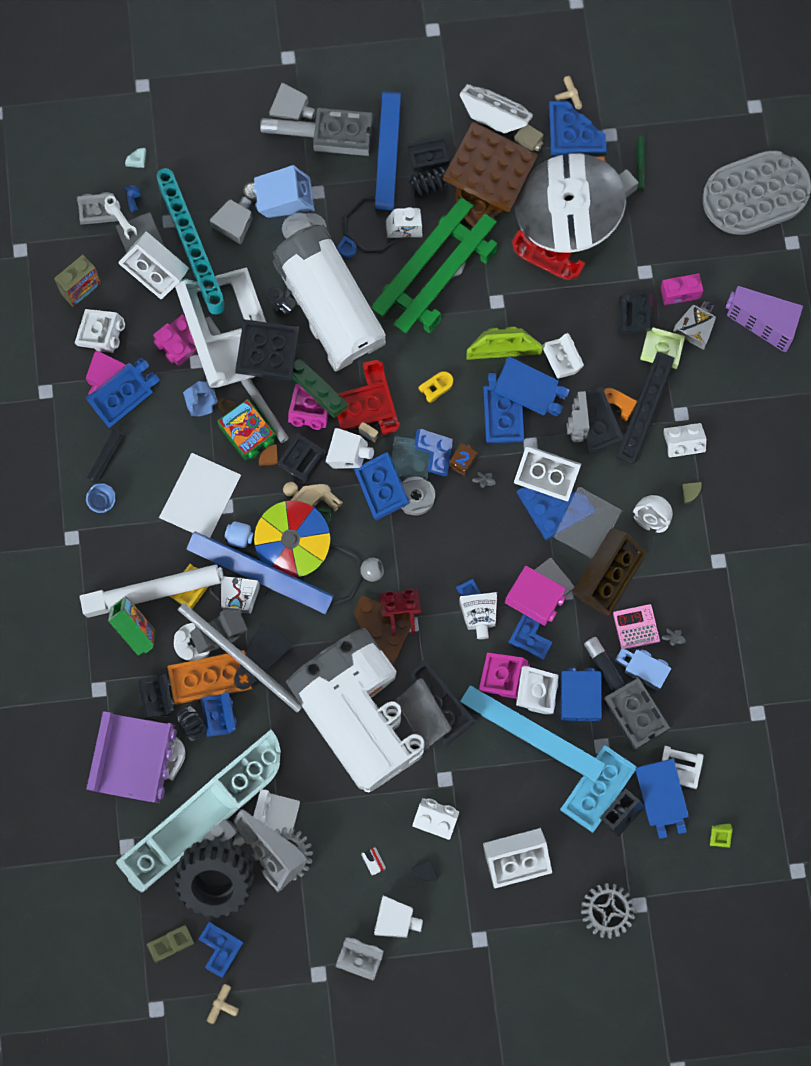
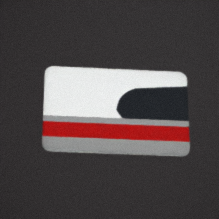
M376 847L362 853L371 875L386 869Z

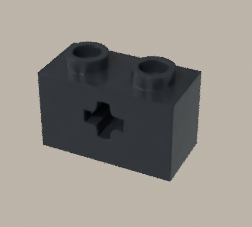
M625 788L599 818L605 826L619 837L645 807L637 797Z

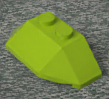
M508 327L504 330L490 328L484 331L467 349L466 358L482 359L541 355L542 344L522 328Z

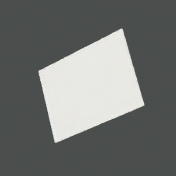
M191 453L159 518L192 533L196 531L210 538L241 475Z

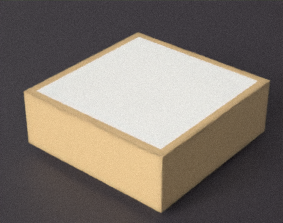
M364 422L361 423L359 434L375 443L378 439V431Z

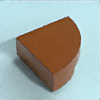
M271 445L261 453L259 466L277 465V445Z

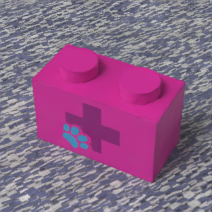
M699 274L666 279L662 281L660 287L664 305L700 299L703 293Z

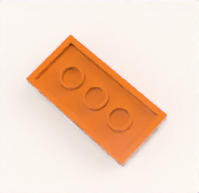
M229 654L167 666L175 705L197 701L202 697L221 695L224 692L231 694L251 690L252 687L241 690L235 686L233 678L240 663ZM239 675V677L241 678L240 682L242 684L244 682L248 683V681L246 680V675H244L243 677Z

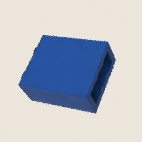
M566 668L560 675L561 721H600L602 718L601 672L596 671L594 668H587L585 671H577L576 668Z

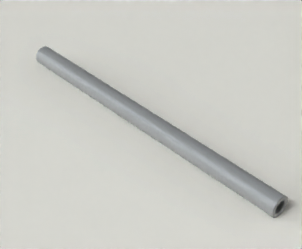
M211 317L205 318L210 334L212 336L221 334ZM250 378L242 380L241 382L280 443L289 439L252 380Z
M185 603L178 609L180 613L293 710L298 712L302 708L294 696Z

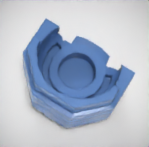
M198 381L183 392L191 416L211 414L213 412L212 406L218 402L215 390L208 385L207 381Z

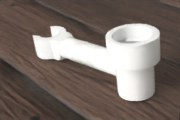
M107 196L105 199L106 212L110 215H115L124 229L126 238L130 240L128 232L134 231L137 235L136 228L128 223L120 211V204L114 196Z

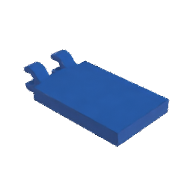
M507 357L493 391L541 415L546 414L547 411L554 416H558L563 406L553 403L556 396L564 400L570 390L557 386L558 380L511 357Z
M142 358L138 359L134 366L131 363L125 365L85 398L108 428L153 392L150 388L160 381L153 372L144 378L141 372L147 369L149 365Z
M488 373L489 386L483 387L486 443L524 442L522 405L494 392L496 373Z
M674 758L636 767L635 770L649 825H656L659 838L667 837L665 826L676 823L679 834L687 832L683 818L689 816Z

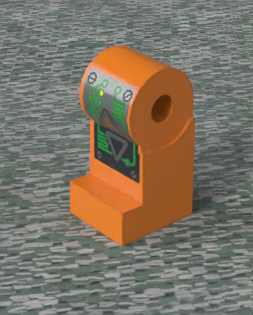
M605 389L604 392L610 407L621 413L620 419L627 422L636 408L637 401L615 389Z

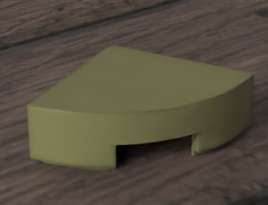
M701 482L682 484L684 504L692 502L699 495L702 486Z

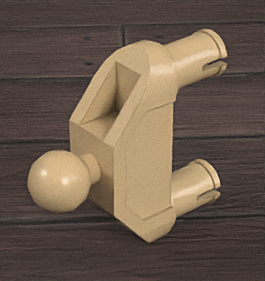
M288 482L283 487L285 495L293 496L291 501L305 502L313 507L320 501H324L336 511L337 507H340L343 503L331 493L330 487L325 484L304 486L300 491H298V486L294 482Z

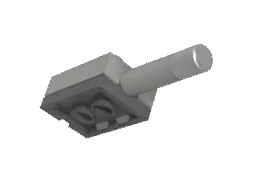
M317 108L316 123L262 118L260 130L264 133L314 137V151L369 156L372 113Z

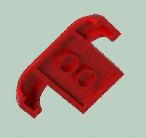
M518 230L512 241V246L518 256L563 279L577 278L585 265L580 260L577 263L568 261L573 252H555L530 242L525 237V233Z
M378 360L363 363L368 386L337 393L349 404L348 409L337 416L340 428L347 431L359 428L361 423L364 422L367 425L378 423L382 435L397 432L400 422H398L386 382L383 363Z

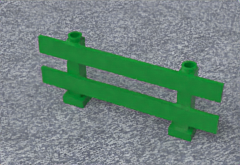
M461 197L450 212L442 216L439 225L390 284L385 285L380 297L370 307L371 310L383 317L395 303L405 310L395 322V327L406 334L415 322L419 320L423 323L424 330L430 334L441 321V313L436 309L431 312L427 308L473 251L480 254V261L486 265L498 251L495 241L491 239L488 243L483 240L496 225L497 221L484 214L470 231L461 225L460 222L473 208V205ZM450 234L460 240L459 246L414 300L403 293Z

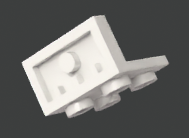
M261 789L253 817L273 831L279 829L282 834V828L286 827L287 833H289L290 829L294 828L300 802L270 794L269 791Z

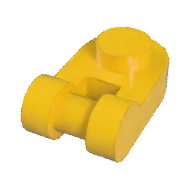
M440 372L421 384L419 390L427 396V401L432 403L452 388L453 377L448 372ZM433 385L437 389L434 392H432L430 389V387H432Z

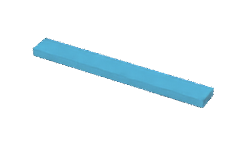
M471 685L460 701L464 706L594 782L597 781L606 766L605 763Z

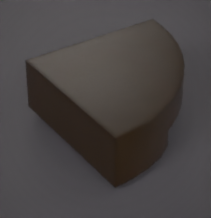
M225 398L217 399V405L223 416L238 406L232 400Z

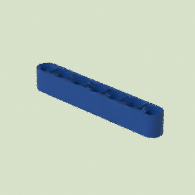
M382 92L375 210H394L401 92Z

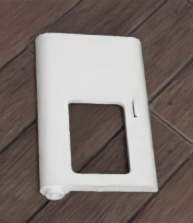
M247 267L215 276L219 286L225 284L232 285L244 319L266 322ZM181 279L175 288L209 386L216 388L256 377L235 374L242 328L212 336L197 297V293L201 291L197 281Z

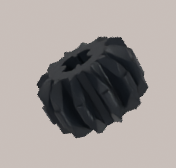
M193 707L184 708L176 715L179 725L191 741L200 739L206 734L207 729Z

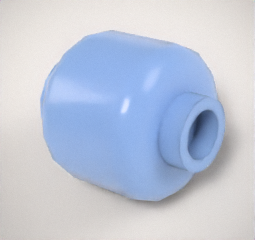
M236 521L231 525L228 524L225 539H227L229 545L244 549L248 543L252 544L254 533L251 532L250 525Z

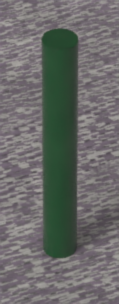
M639 136L637 139V189L643 190L645 137Z

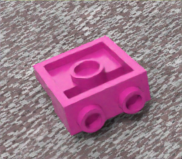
M183 314L170 325L167 323L153 334L155 339L153 342L159 350L163 348L167 353L165 354L167 359L171 363L175 362L178 366L197 352L189 325Z
M295 384L288 422L297 427L309 425L315 430L326 428L329 413L299 384Z
M487 653L479 690L481 692L499 694L502 697L517 699L522 667H530L528 661L522 657Z

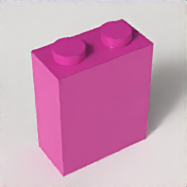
M525 566L507 595L505 603L545 626L548 621L552 622L557 612L554 610L557 605L561 606L566 599L564 595L566 588Z

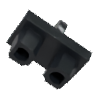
M273 287L269 290L267 297L271 303L275 304L272 309L274 312L277 313L280 310L288 316L295 308L297 302L290 297L292 292L289 289L285 293L278 287Z

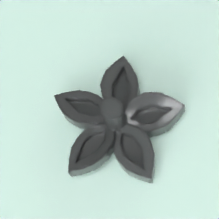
M478 472V478H473L472 480L473 482L480 483L482 488L486 485H495L492 473L483 475Z
M667 629V635L662 636L663 640H670L672 646L676 643H685V638L681 636V630L672 632Z

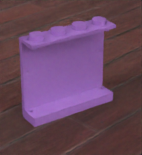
M103 711L87 790L160 804V799L164 797L165 788H163L164 780L168 778L169 769L167 768L168 760H171L173 755L172 741L177 736L176 726L171 723H159Z

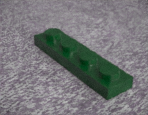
M301 358L294 361L292 378L333 418L348 409L349 404Z

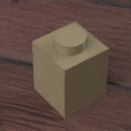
M528 124L518 131L514 139L515 143L527 148L531 152H538L544 144L542 142L543 134Z

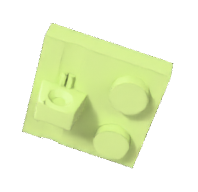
M652 328V331H647L640 360L653 363L655 355L659 351L675 357L671 368L677 369L685 336Z

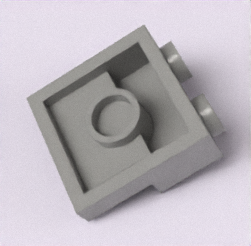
M586 391L578 392L577 397L574 399V404H572L571 417H568V423L566 424L567 434H571L572 442L583 441L587 438L589 431Z

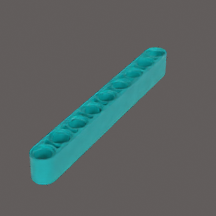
M166 168L161 169L157 173L159 189L207 308L212 314H220L225 308L222 292L173 172Z

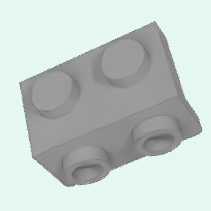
M103 192L100 195L83 194L77 197L80 224L118 221L115 215L108 214L105 209L106 197L114 196V194Z
M346 937L336 967L374 981L384 951L374 945L369 946L357 939Z

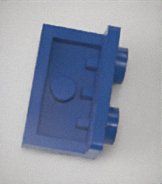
M229 692L200 699L207 737L226 735L236 730L237 721L235 716H233V700L229 696Z

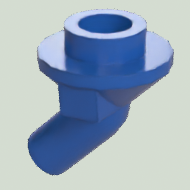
M130 185L129 188L125 187L124 189L131 212L138 210L134 199L142 194L139 193V188Z

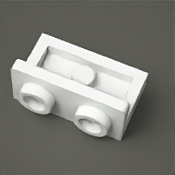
M568 333L564 334L560 339L545 342L542 345L557 379L576 374L584 366Z
M701 423L664 429L669 457L706 451V436Z
M423 798L412 826L450 840L459 811L452 806L438 804L433 799Z

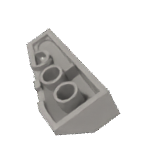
M243 809L239 811L234 820L237 829L245 843L252 846L255 853L253 854L254 859H259L265 869L262 871L265 878L277 892L281 891L302 871L308 860L291 842Z

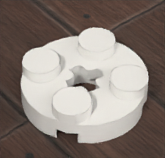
M193 623L182 626L174 636L175 651L180 658L186 661L204 659L210 654V651L198 654L196 647L188 646L191 639L190 632L195 629Z

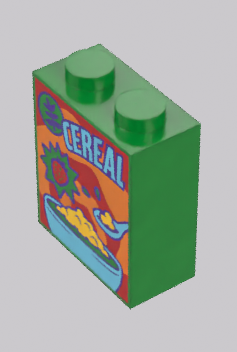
M248 399L217 421L219 428L245 461L249 458H255L261 449L267 448L275 442V433Z
M127 596L112 605L108 620L138 656L143 652H149L154 645V627Z

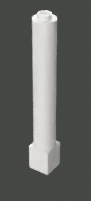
M212 565L105 592L101 590L80 595L82 611L89 618L109 613L111 606L125 596L133 604H138L220 584L221 579H224L221 567L218 568L217 565Z

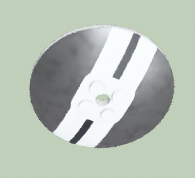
M585 154L560 155L544 161L528 174L518 194L519 198L515 201V212L521 230L538 246L555 252L582 251L599 244L617 228L625 211V189L617 172L601 159ZM568 195L574 196L571 201L564 200Z

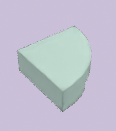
M146 148L137 149L128 156L125 165L144 168Z

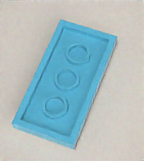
M606 745L603 746L596 756V759L606 764L597 781L594 782L583 776L560 809V811L592 833L601 822L599 817L615 801L636 768L635 765Z

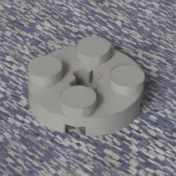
M410 477L404 480L402 485L410 504L401 509L406 514L422 515L428 512L433 507L435 501V490L432 484L421 477ZM413 492H417L422 497H419V500L411 498V495H413Z

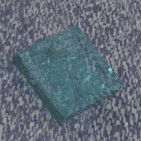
M394 436L392 461L398 475L427 479L430 453L415 449V439Z

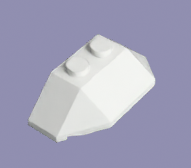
M467 84L460 93V97L471 118L499 132L506 133L524 127L533 116L521 105L486 89Z

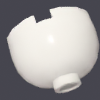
M656 495L642 498L633 510V513H635L634 519L641 527L650 531V528L656 529L657 533L664 532L668 528L673 515L671 505L663 497Z

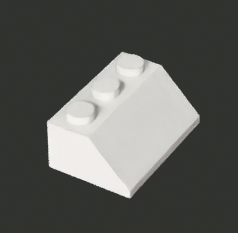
M147 231L118 262L160 299L181 281L189 269Z
M527 445L514 483L568 501L581 463Z
M541 828L483 843L494 888L552 873L547 844Z

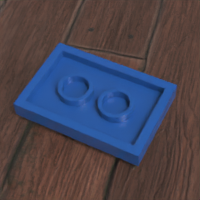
M388 452L363 464L360 468L354 469L375 520H379L410 504Z

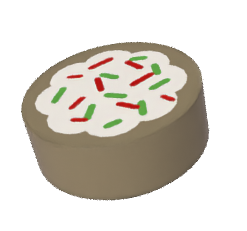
M255 182L248 183L244 187V196L252 202L257 201V195L254 191Z

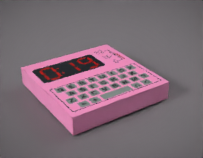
M651 604L613 612L621 649H631L660 642Z

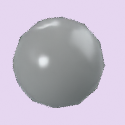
M374 557L364 560L361 565V575L363 578L371 582L382 578L384 569L381 561Z

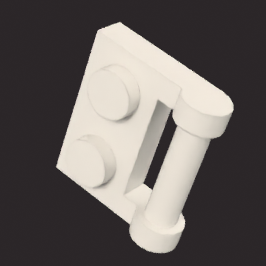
M664 746L661 761L673 757L695 763L694 767L677 763L675 765L680 785L697 789L703 755L698 753L694 755Z

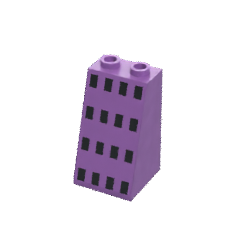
M737 286L735 292H731L726 305V309H729L728 317L783 352H787L793 341L803 308L802 305Z

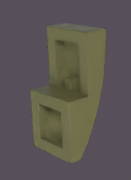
M186 925L148 943L147 946L156 963L189 947L194 942Z

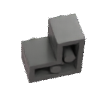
M226 609L219 613V617L208 623L231 643L235 642L248 630L239 609L233 611ZM196 625L195 629L190 632L198 654L221 648Z

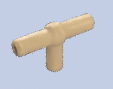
M566 76L564 82L568 91L555 95V99L559 102L571 98L575 108L581 109L582 104L578 97V90L574 87L571 78Z
M224 984L217 999L214 1000L207 1022L214 1024L220 1010L236 1016L238 1008L225 1003V999L231 989L229 985Z

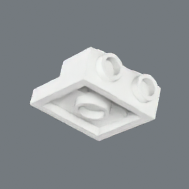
M85 309L75 344L81 347L94 348L100 352L113 353L114 349L119 346V333L125 328L124 318L115 312Z
M527 666L522 667L516 705L529 708L528 710L537 713L552 714L556 705L555 697L556 690L558 689L559 675Z

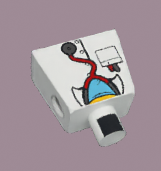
M394 209L386 219L387 238L422 237L420 209Z
M224 576V579H221V606L223 610L230 609L233 611L239 609L240 614H251L260 589L258 580Z

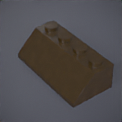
M611 528L572 593L583 603L609 617L647 552L627 532Z

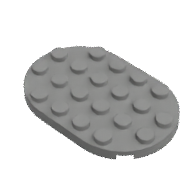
M779 151L762 152L723 166L715 171L704 188V210L710 221L721 230L739 235L750 234L789 220L799 214L809 199L811 192L810 177L806 168L796 158H791Z

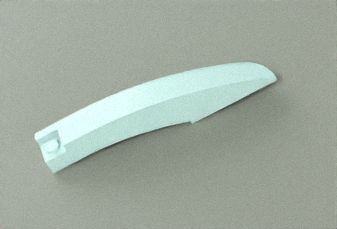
M272 730L256 741L164 822L117 860L116 864L136 889L144 892L179 862L188 847H191L192 844L198 841L201 843L212 827L218 825L224 819H229L273 779L280 765L281 751L279 742Z

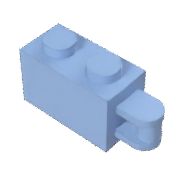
M622 648L615 659L618 664L626 667L625 674L634 679L639 678L643 684L656 691L660 690L671 670L667 662L652 658L649 652L642 649L641 651L636 650L633 654ZM626 656L631 658L630 663L624 661Z

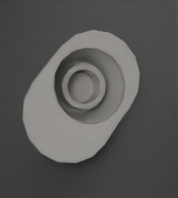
M294 213L285 219L282 225V232L287 239L300 229L312 225H324L326 227V223L320 215L315 213Z

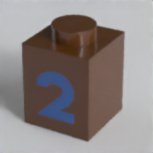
M461 443L450 459L449 467L465 476L477 459L478 453L476 449L469 444L464 445Z

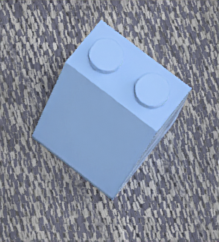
M294 165L254 178V191L257 195L256 208L264 216L275 217L315 211L310 177Z

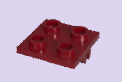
M407 589L399 592L388 591L381 593L382 617L390 616L392 636L396 635L394 614L409 612L411 633L414 634V613H421L418 590Z

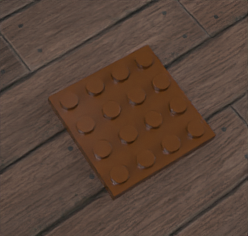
M472 122L443 180L510 212L538 154Z

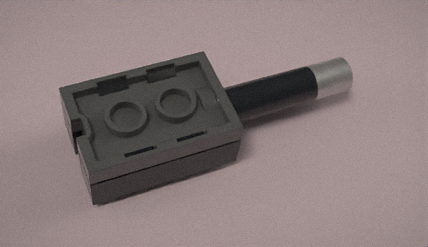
M597 637L586 641L584 646L613 691L612 694L605 697L603 702L633 751L646 745L650 741L649 738L651 736L653 739H656L666 733L670 727L640 679L637 678L626 685Z

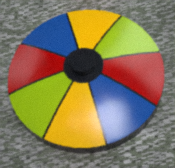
M301 501L280 502L269 508L257 524L254 537L256 552L261 562L293 577L306 576L317 570L329 554L331 548L329 524L323 514L308 503Z

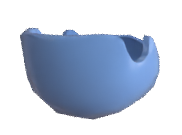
M105 483L95 484L87 492L86 503L92 511L106 513L115 504V492L111 486Z

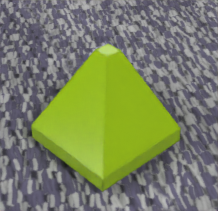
M731 824L712 826L710 846L730 847Z

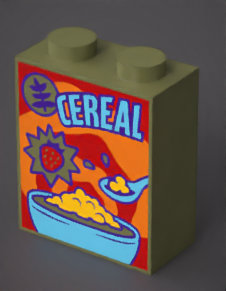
M81 255L54 278L61 295L72 307L101 284L96 268L84 255Z

